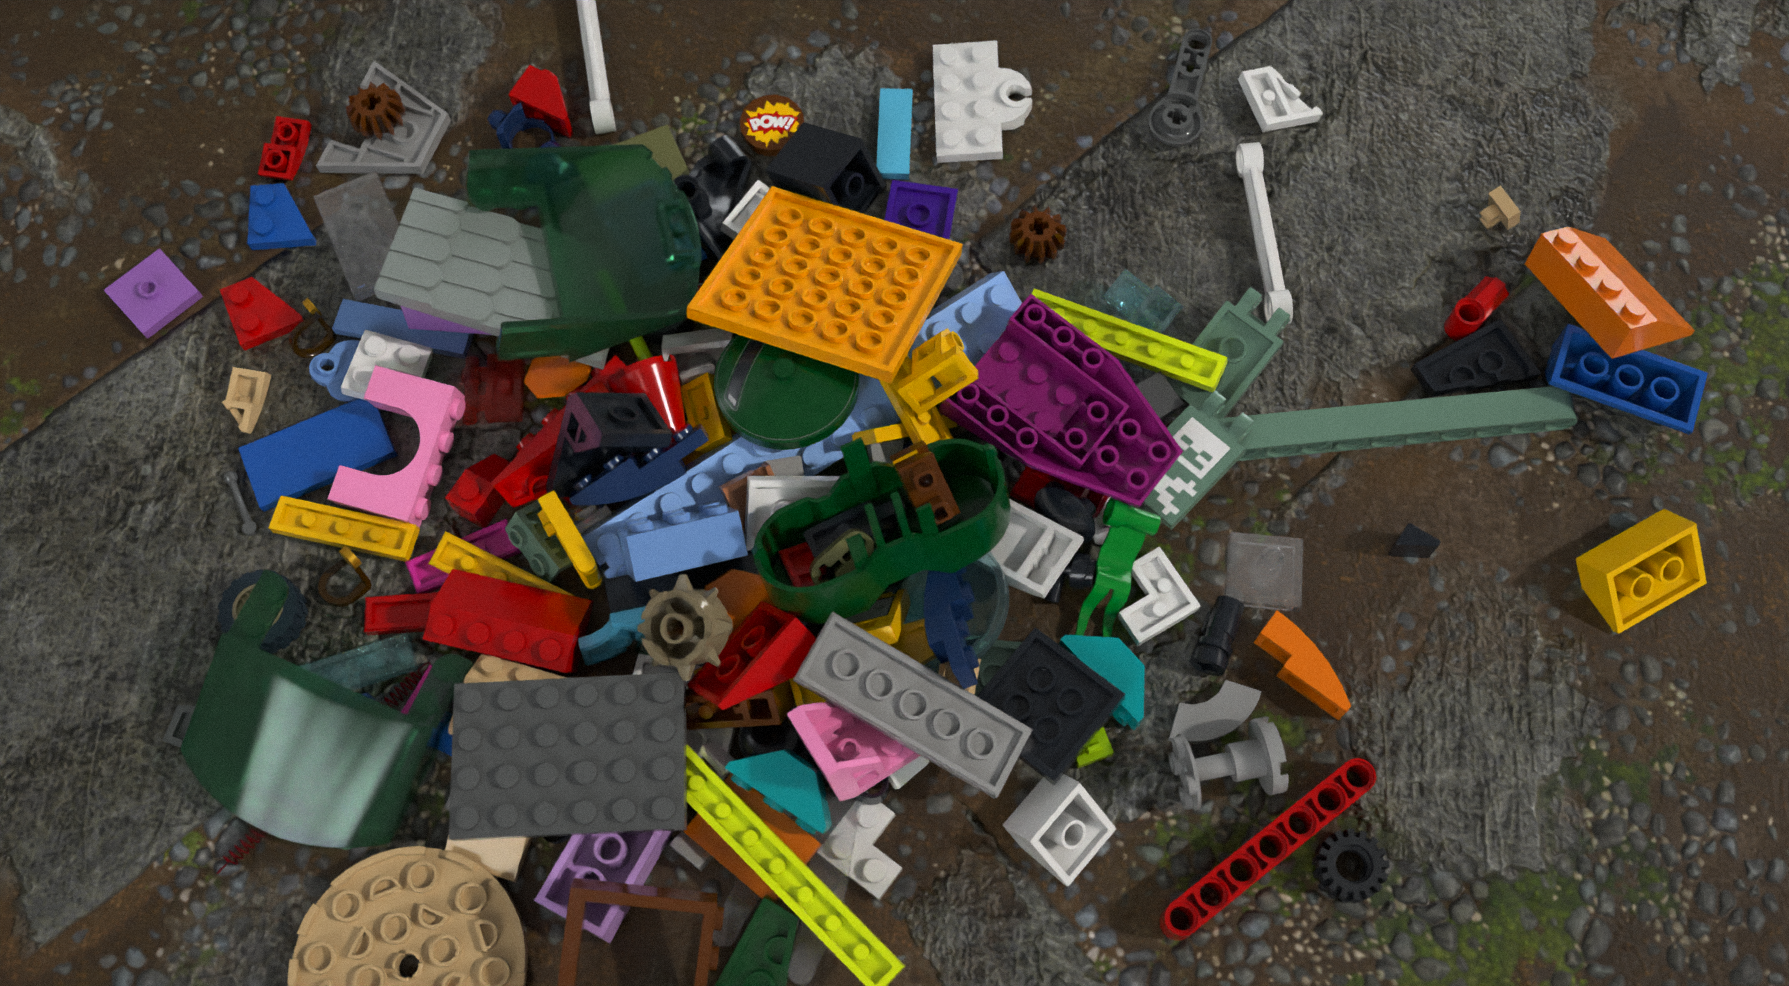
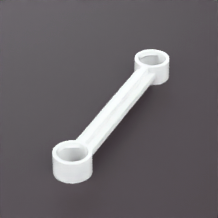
M576 0L595 134L614 132L616 128L610 102L596 1Z
M1260 142L1238 144L1236 148V168L1239 177H1243L1265 292V320L1267 323L1274 312L1280 307L1290 315L1288 324H1291L1293 302L1290 291L1285 290L1263 178L1264 157Z

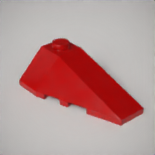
M602 380L584 391L587 393H611ZM565 408L491 482L493 487L512 508L548 494L545 488ZM633 453V454H634L635 457H637V456H639V455L642 454V453Z

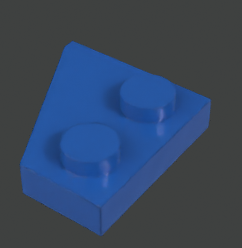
M284 183L250 186L247 244L251 250L316 245L315 237Z

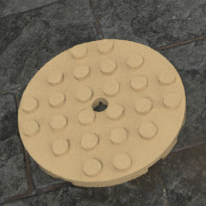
M425 846L402 847L372 855L348 868L330 883L332 886L316 904L313 903L303 918L297 931L299 937L294 949L293 959L289 960L288 986H525L528 971V945L524 924L517 906L504 886L490 872L469 858L449 850L426 848ZM414 955L420 961L418 969L411 978H404L399 971L400 962L403 958Z

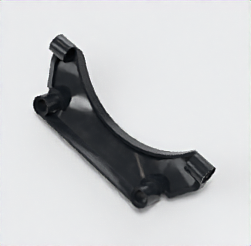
M723 135L717 138L710 145L708 155L697 161L690 174L676 177L670 185V194L675 207L717 263L734 240L720 231L724 220L744 197L752 163L730 135ZM687 195H689V197H690V198H687V199H683V198H682V197L687 196Z

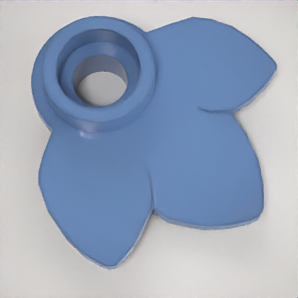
M347 340L337 343L329 353L315 356L309 365L311 378L319 385L327 387L330 395L339 401L351 402L358 399L342 394L341 385L357 350L359 340ZM323 366L334 367L330 371H325L321 369V367Z

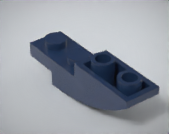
M689 423L672 435L674 441L668 447L645 452L641 456L644 460L639 463L633 453H629L624 457L621 453H618L602 465L605 470L595 477L588 473L572 485L574 491L571 492L569 500L573 505L609 504L629 500L657 490L687 473V466L682 461V458L709 441V435L701 423L695 427H692Z
M965 566L954 573L929 570L924 592V621L928 645L941 664L949 661L952 672L963 689L978 684L974 669L979 667L973 647L971 645L967 646L965 638L970 637L966 621L974 618L970 603L976 601L969 581H963L962 574L967 573V569Z

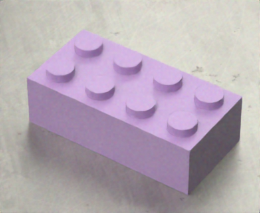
M674 831L572 835L534 901L566 919L570 887L574 878L644 885ZM587 902L584 930L610 944L631 906Z

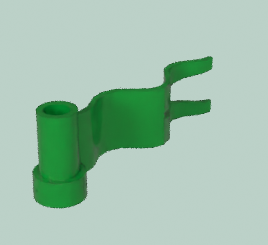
M1113 498L1108 500L1103 513V524L1110 526V529L1098 553L1095 583L1080 608L1075 635L1083 636L1094 608L1108 594L1109 590L1113 589L1111 598L1104 610L1102 621V637H1111L1115 618L1130 594L1131 572L1135 558L1143 545L1146 534L1154 536L1157 533L1161 521L1160 515L1130 506Z

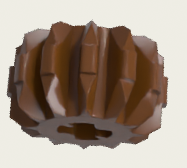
M370 82L367 89L358 87V95L348 96L350 105L345 108L350 124L357 133L361 132L367 139L375 135L378 139L382 140L385 133L388 132L394 135V127L403 126L402 117L406 113L405 107L401 102L402 99L395 89L390 90L389 86L385 83L376 87V85Z
M1036 205L1031 208V213L1022 209L1018 218H1013L1011 222L1009 242L1014 245L1015 255L1025 253L1024 259L1026 263L1032 257L1037 258L1040 265L1044 262L1045 256L1054 260L1057 256V251H1062L1064 248V237L1066 236L1067 229L1065 225L1061 224L1062 218L1060 214L1050 216L1051 210L1049 206L1043 212L1038 211Z

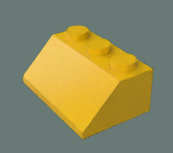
M1662 509L1576 558L1582 589L1611 629L1618 634L1707 584L1696 523L1666 509Z

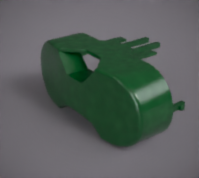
M862 437L840 446L848 473L839 477L827 495L817 499L804 497L776 511L765 521L756 536L754 547L751 551L756 568L773 604L777 608L795 616L799 621L806 623H826L832 612L845 619L868 611L888 585L922 570L954 573L988 554L1004 536L1011 516L1003 467L996 456L998 454L995 446L991 444L981 445L965 439H944L927 444L929 451L934 454L961 512L939 525H936L930 503L916 508L915 513L893 464L880 461L869 462ZM901 498L909 512V519H906ZM869 499L872 503L881 501L882 504L890 500L892 501L898 525L894 527L895 530L885 537L882 536L872 504L864 505L875 540L874 552L870 557L868 556L861 533L847 538L846 542L856 568L855 570L836 577L833 570L841 563L838 560L831 567L826 566V578L829 581L810 587L791 586L779 560L778 551L805 543L804 531Z

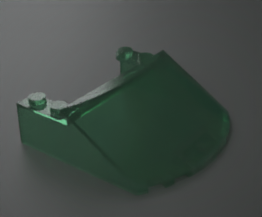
M644 144L468 151L466 192L470 202L479 210L490 211L494 208L507 207L523 210L529 206H537L560 318L502 322L496 341L498 360L568 355L570 363L684 320L687 315V306L695 296L699 282L701 242L698 226L684 191H679L671 180L673 174L667 167L662 168L652 158L653 152Z
M265 569L227 634L222 632L180 751L198 781L218 802L245 822L266 833L313 847L351 849L387 845L391 842L438 752L437 747L439 746V737L443 727L452 719L454 684L464 682L465 676L472 668L473 663L471 660L456 654H447L437 659L406 715L259 649L285 604L289 588L286 581L280 575Z

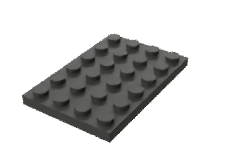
M679 673L454 684L449 840L465 841L687 830L686 681L681 679Z

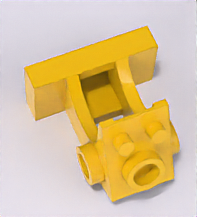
M948 328L912 350V373L897 383V392L919 416L978 379V370L963 352L964 344L961 338L954 331L950 332ZM932 376L942 384L941 387L935 388Z

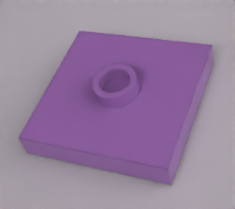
M160 248L104 289L147 339L203 297Z

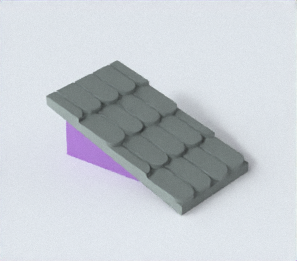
M414 188L391 244L390 252H388L379 274L380 277L377 279L374 292L378 299L401 306L409 329L495 335L603 370L617 318L595 276L603 271H608L623 299L631 269L617 252L577 242V239L574 237L518 223L512 217L469 206L466 201Z

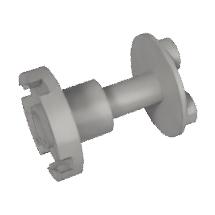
M1269 717L1251 719L1248 726L1249 740L1226 744L1225 753L1194 759L1186 737L1183 734H1177L1176 737H1172L1174 752L1169 753V763L1173 775H1180L1182 787L1179 788V796L1184 810H1200L1202 802L1200 781L1231 776L1234 782L1258 778L1263 790L1268 795L1287 791L1289 783L1288 774H1280L1281 763L1287 762L1285 751L1275 724L1273 722L1268 723Z

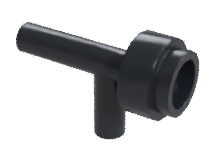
M1077 552L1073 562L1070 561L1046 595L1045 601L1059 604L1065 575L1070 576L1069 585L1071 588L1086 590L1087 587L1093 588L1096 579L1097 560L1093 559V555Z

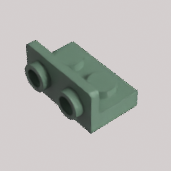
M537 500L515 512L505 527V531L510 542L519 548L529 561L533 572L543 580L551 583L560 572L573 564L557 536L554 534L548 537L544 530L543 524L537 516L542 510Z

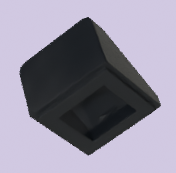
M1408 523L1397 537L1387 555L1429 558L1441 542L1417 526Z

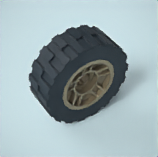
M260 569L255 570L256 572L242 574V577L230 583V587L224 590L222 600L218 603L219 615H217L218 622L222 625L221 630L231 641L245 651H253L256 654L263 655L264 653H276L281 648H287L294 639L296 640L300 636L301 629H304L306 625L305 618L308 616V609L305 606V603H307L306 599L300 593L301 590L283 574L279 575L276 571ZM264 607H268V612L265 616L257 617L261 616L264 612Z

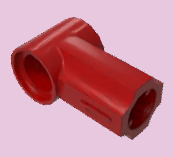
M1486 276L1465 298L1457 302L1444 323L1446 334L1453 340L1458 341L1475 332L1508 298L1509 293L1506 290V284L1497 277L1490 278Z

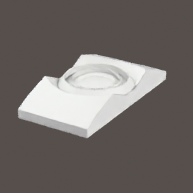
M1009 499L1011 516L1004 536L988 555L986 554L973 563L991 571L1002 580L1004 578L1008 585L1016 589L1045 598L1083 543V536Z

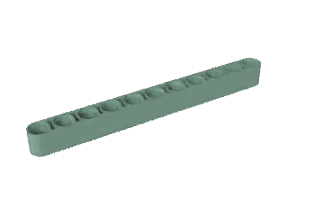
M1555 386L1247 415L1254 421L1251 426L1253 430L1240 442V445L1245 448V454L1238 461L1557 431L1575 425L1578 420L1571 393ZM1237 417L1216 419L1227 428H1230Z

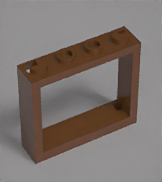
M574 878L569 893L557 986H576L587 902L703 914L694 986H708V970L716 971L719 946H712L714 930L722 931L724 907L717 906L718 893Z

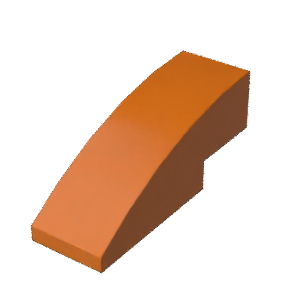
M1277 610L1254 643L1284 664L1276 675L1278 678L1339 721L1351 707L1341 682L1316 645L1297 625Z

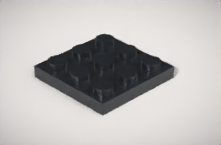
M1035 627L977 697L1033 729L1018 758L1055 785L1125 700V693Z

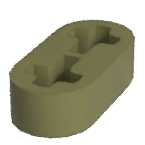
M857 528L849 529L840 535L812 561L809 572L814 584L819 585L829 581L826 577L822 580L818 579L822 574L819 567L823 564L831 567L840 560L841 563L833 570L836 577L855 570L851 554L846 559L842 557L849 551L846 539L861 533L862 538L865 540L864 544L868 556L870 557L874 552V542L865 531Z

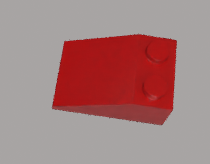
M761 601L728 638L722 652L718 655L721 662L720 665L715 666L706 662L686 686L715 706L725 710L795 677L817 638L795 616Z

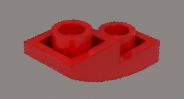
M276 116L271 143H264L258 171L259 176L290 181L294 179L303 160L312 129V124L308 120Z

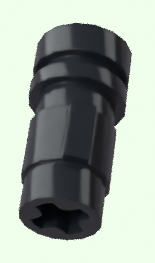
M1221 595L1217 597L1214 607L1211 611L1207 612L1201 628L1203 636L1198 637L1195 644L1196 648H1194L1189 660L1195 669L1213 676L1225 674L1229 663L1228 659H1230L1233 652L1231 644L1235 640L1245 608L1241 601L1230 596Z

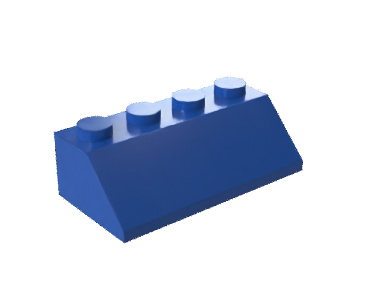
M1567 324L1553 343L1544 372L1549 385L1689 435L1694 429L1708 375L1707 372L1645 350L1611 359L1585 329L1571 324Z

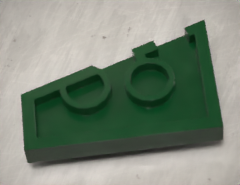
M766 895L715 986H787L800 918L790 908Z

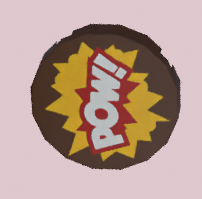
M776 94L761 96L752 100L742 112L740 117L741 137L750 146V149L757 154L776 156L804 122V114L798 104L788 97Z

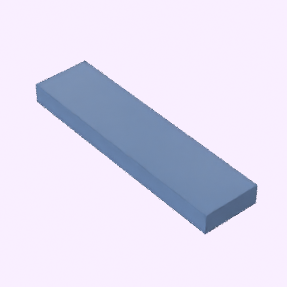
M347 299L342 300L332 330L338 335L361 339L364 331L369 330L433 348V353L462 359H466L474 336L473 333L409 329L402 310Z

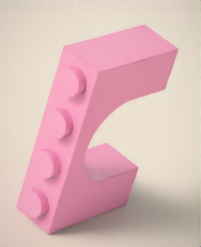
M375 365L364 399L375 408L413 418L420 432L418 451L414 459L404 469L390 475H374L339 465L327 499L340 507L416 524L420 528L422 520L428 517L431 509V501L429 499L433 488L439 484L442 478L443 469L441 465L445 453H448L453 446V430L456 421L460 420L464 414L466 406L465 396L455 386Z

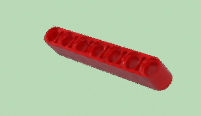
M1354 758L1343 764L1170 903L1161 913L1159 919L1163 934L1175 941L1183 940L1193 934L1368 792L1376 781V772L1373 766L1361 758ZM1347 771L1356 772L1362 780L1361 787H1355L1349 783L1346 775ZM1318 794L1328 795L1332 799L1334 804L1333 810L1328 811L1320 806ZM1290 817H1297L1303 821L1305 825L1304 834L1295 833L1290 828ZM1260 840H1268L1274 844L1277 851L1275 858L1266 857L1261 852ZM1232 863H1238L1245 867L1248 875L1247 881L1240 882L1232 877L1230 873ZM1202 887H1210L1216 891L1218 895L1216 906L1207 905L1202 901L1200 897ZM1172 911H1181L1187 916L1189 925L1186 930H1178L1171 924L1170 914Z

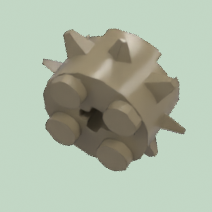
M679 574L674 590L658 592L651 589L649 591L651 600L646 605L641 616V620L645 619V622L637 625V631L645 635V638L641 639L648 654L653 658L651 665L653 667L660 664L676 666L683 681L690 680L697 664L709 662L719 666L721 662L718 655L722 652L728 641V636L733 631V622L720 599L716 597L718 589L714 587L707 591L693 588L687 574Z

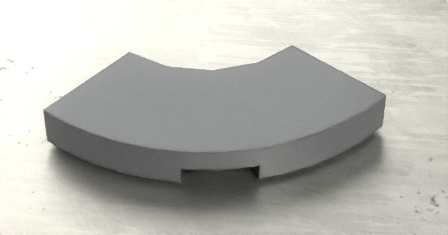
M1225 680L1219 692L1210 700L1198 704L1179 703L1168 741L1172 742V737H1176L1177 734H1183L1189 744H1202L1212 742L1235 731L1252 713L1262 691Z

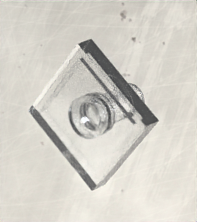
M1230 532L1228 536L1226 596L1241 601L1245 607L1299 612L1302 608L1303 539Z

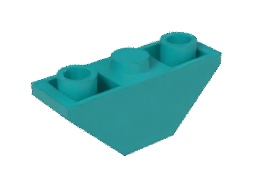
M1082 635L1063 636L1059 642L1061 647L1125 693V700L1112 716L1121 725L1126 726L1128 724L1134 731L1139 727L1144 718L1145 665L1119 638Z
M785 749L729 761L725 769L733 773L731 780L747 791L755 788L764 794L763 801L774 810L782 813L786 809L798 817L795 823L805 831L815 835L816 831L823 834L830 829L832 820L822 772L792 750Z

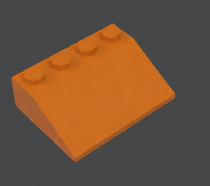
M1571 227L1541 233L1525 262L1530 271L1611 359L1688 337L1695 331L1606 238Z

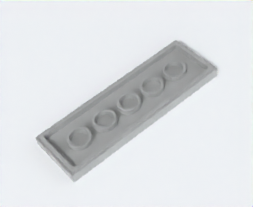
M834 612L830 614L793 679L794 682L992 798L998 797L1033 730Z

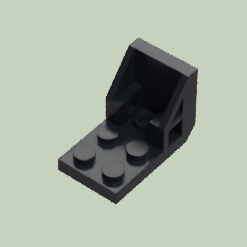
M576 392L567 399L545 490L547 493L554 490L558 497H570L571 492L574 491L572 485L588 473L595 477L604 471L605 468L602 465L614 455L621 453L624 457L629 453H644L668 447L673 433L645 393Z

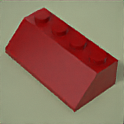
M452 569L431 603L422 640L564 673L577 672L581 657L578 638L586 636L594 601Z

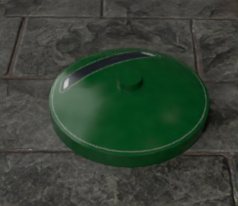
M738 334L728 343L720 355L714 375L715 396L719 409L728 425L749 442L765 448L780 450L810 446L837 431L853 411L860 387V377L857 372Z

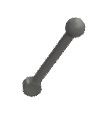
M227 471L224 473L223 479L230 485L243 518L242 531L248 536H254L257 534L259 527L250 519L237 485L238 475L234 471Z

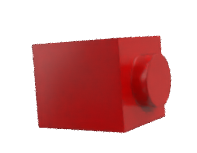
M529 65L508 94L513 107L521 103L527 118L543 120L550 126L551 130L571 138L574 133L558 78L547 69L540 70Z
M493 454L466 468L445 497L455 513L481 528H486L505 501L491 482L511 462Z

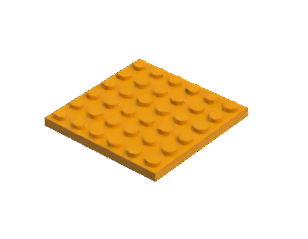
M771 186L687 306V318L892 383L962 254L963 244Z

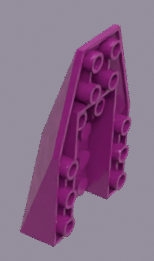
M1032 294L1026 298L1009 318L1005 331L975 365V368L978 370V379L943 400L939 407V413L1027 467L1138 508L1183 452L1118 359Z

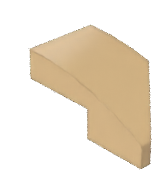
M233 367L227 396L222 403L227 410H230L238 422L241 432L251 434L261 413L269 388L271 374Z

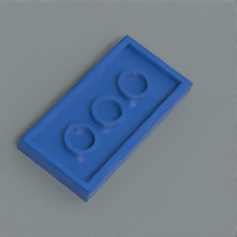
M359 398L238 448L259 508L263 512L276 507L280 496L296 499L332 484L339 465L362 471L398 456L380 409L375 408L368 401Z

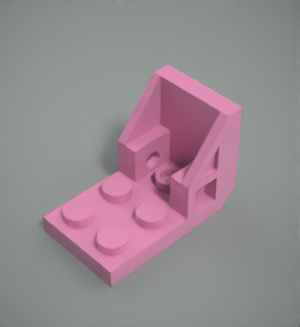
M830 702L799 705L787 713L800 739L839 801L857 797L920 756Z

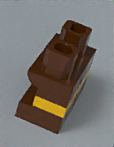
M924 440L889 456L915 513L916 508L930 503L936 525L961 513L934 454L929 451Z

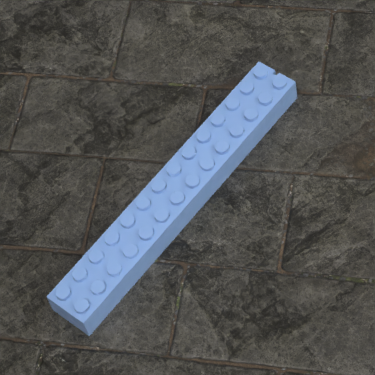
M1005 272L988 274L931 310L908 352L910 360L912 350L948 328L950 332L954 331L961 338L964 344L963 352L975 366L1005 331L1009 318L1022 304ZM859 373V394L853 411L837 431L822 441L803 448L780 450L756 445L736 433L732 436V440L687 464V473L657 490L633 498L579 532L591 551L595 562L600 566L599 568L605 578L609 579L627 575L617 529L626 528V521L641 517L657 521L661 520L662 513L667 511L684 509V512L692 513L699 511L698 505L703 503L720 501V504H724L726 501L719 486L750 470L753 471L761 467L763 461L801 455L804 476H815L843 457L840 446L853 441L852 435H854V432L890 426L900 421L880 381ZM934 376L931 377L936 389L942 386Z

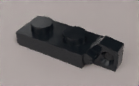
M901 498L906 519H909V512ZM869 499L804 531L803 535L814 558L849 529H861L875 542L864 509V505L869 503L872 504L875 510L882 536L885 537L895 530L894 527L898 525L892 501L890 500L882 504L881 501L872 503Z

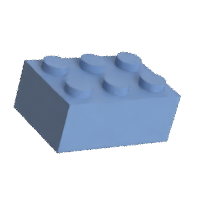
M712 501L698 505L699 511L692 513L684 512V509H676L662 513V519L657 521L647 520V517L626 521V528L617 529L626 573L637 582L747 556L748 553L739 511L727 506L726 503L720 504V501Z

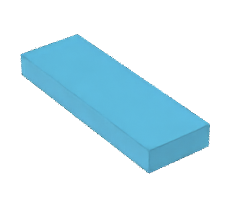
M880 88L876 166L883 179L909 180L913 89Z

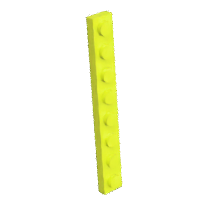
M686 743L687 802L865 986H888L906 966Z

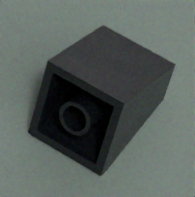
M805 122L801 124L765 169L772 183L777 188L863 214L886 186L862 138Z

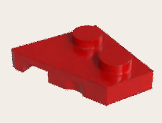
M253 277L220 289L239 344L245 351L292 332L298 324L304 321L302 315Z

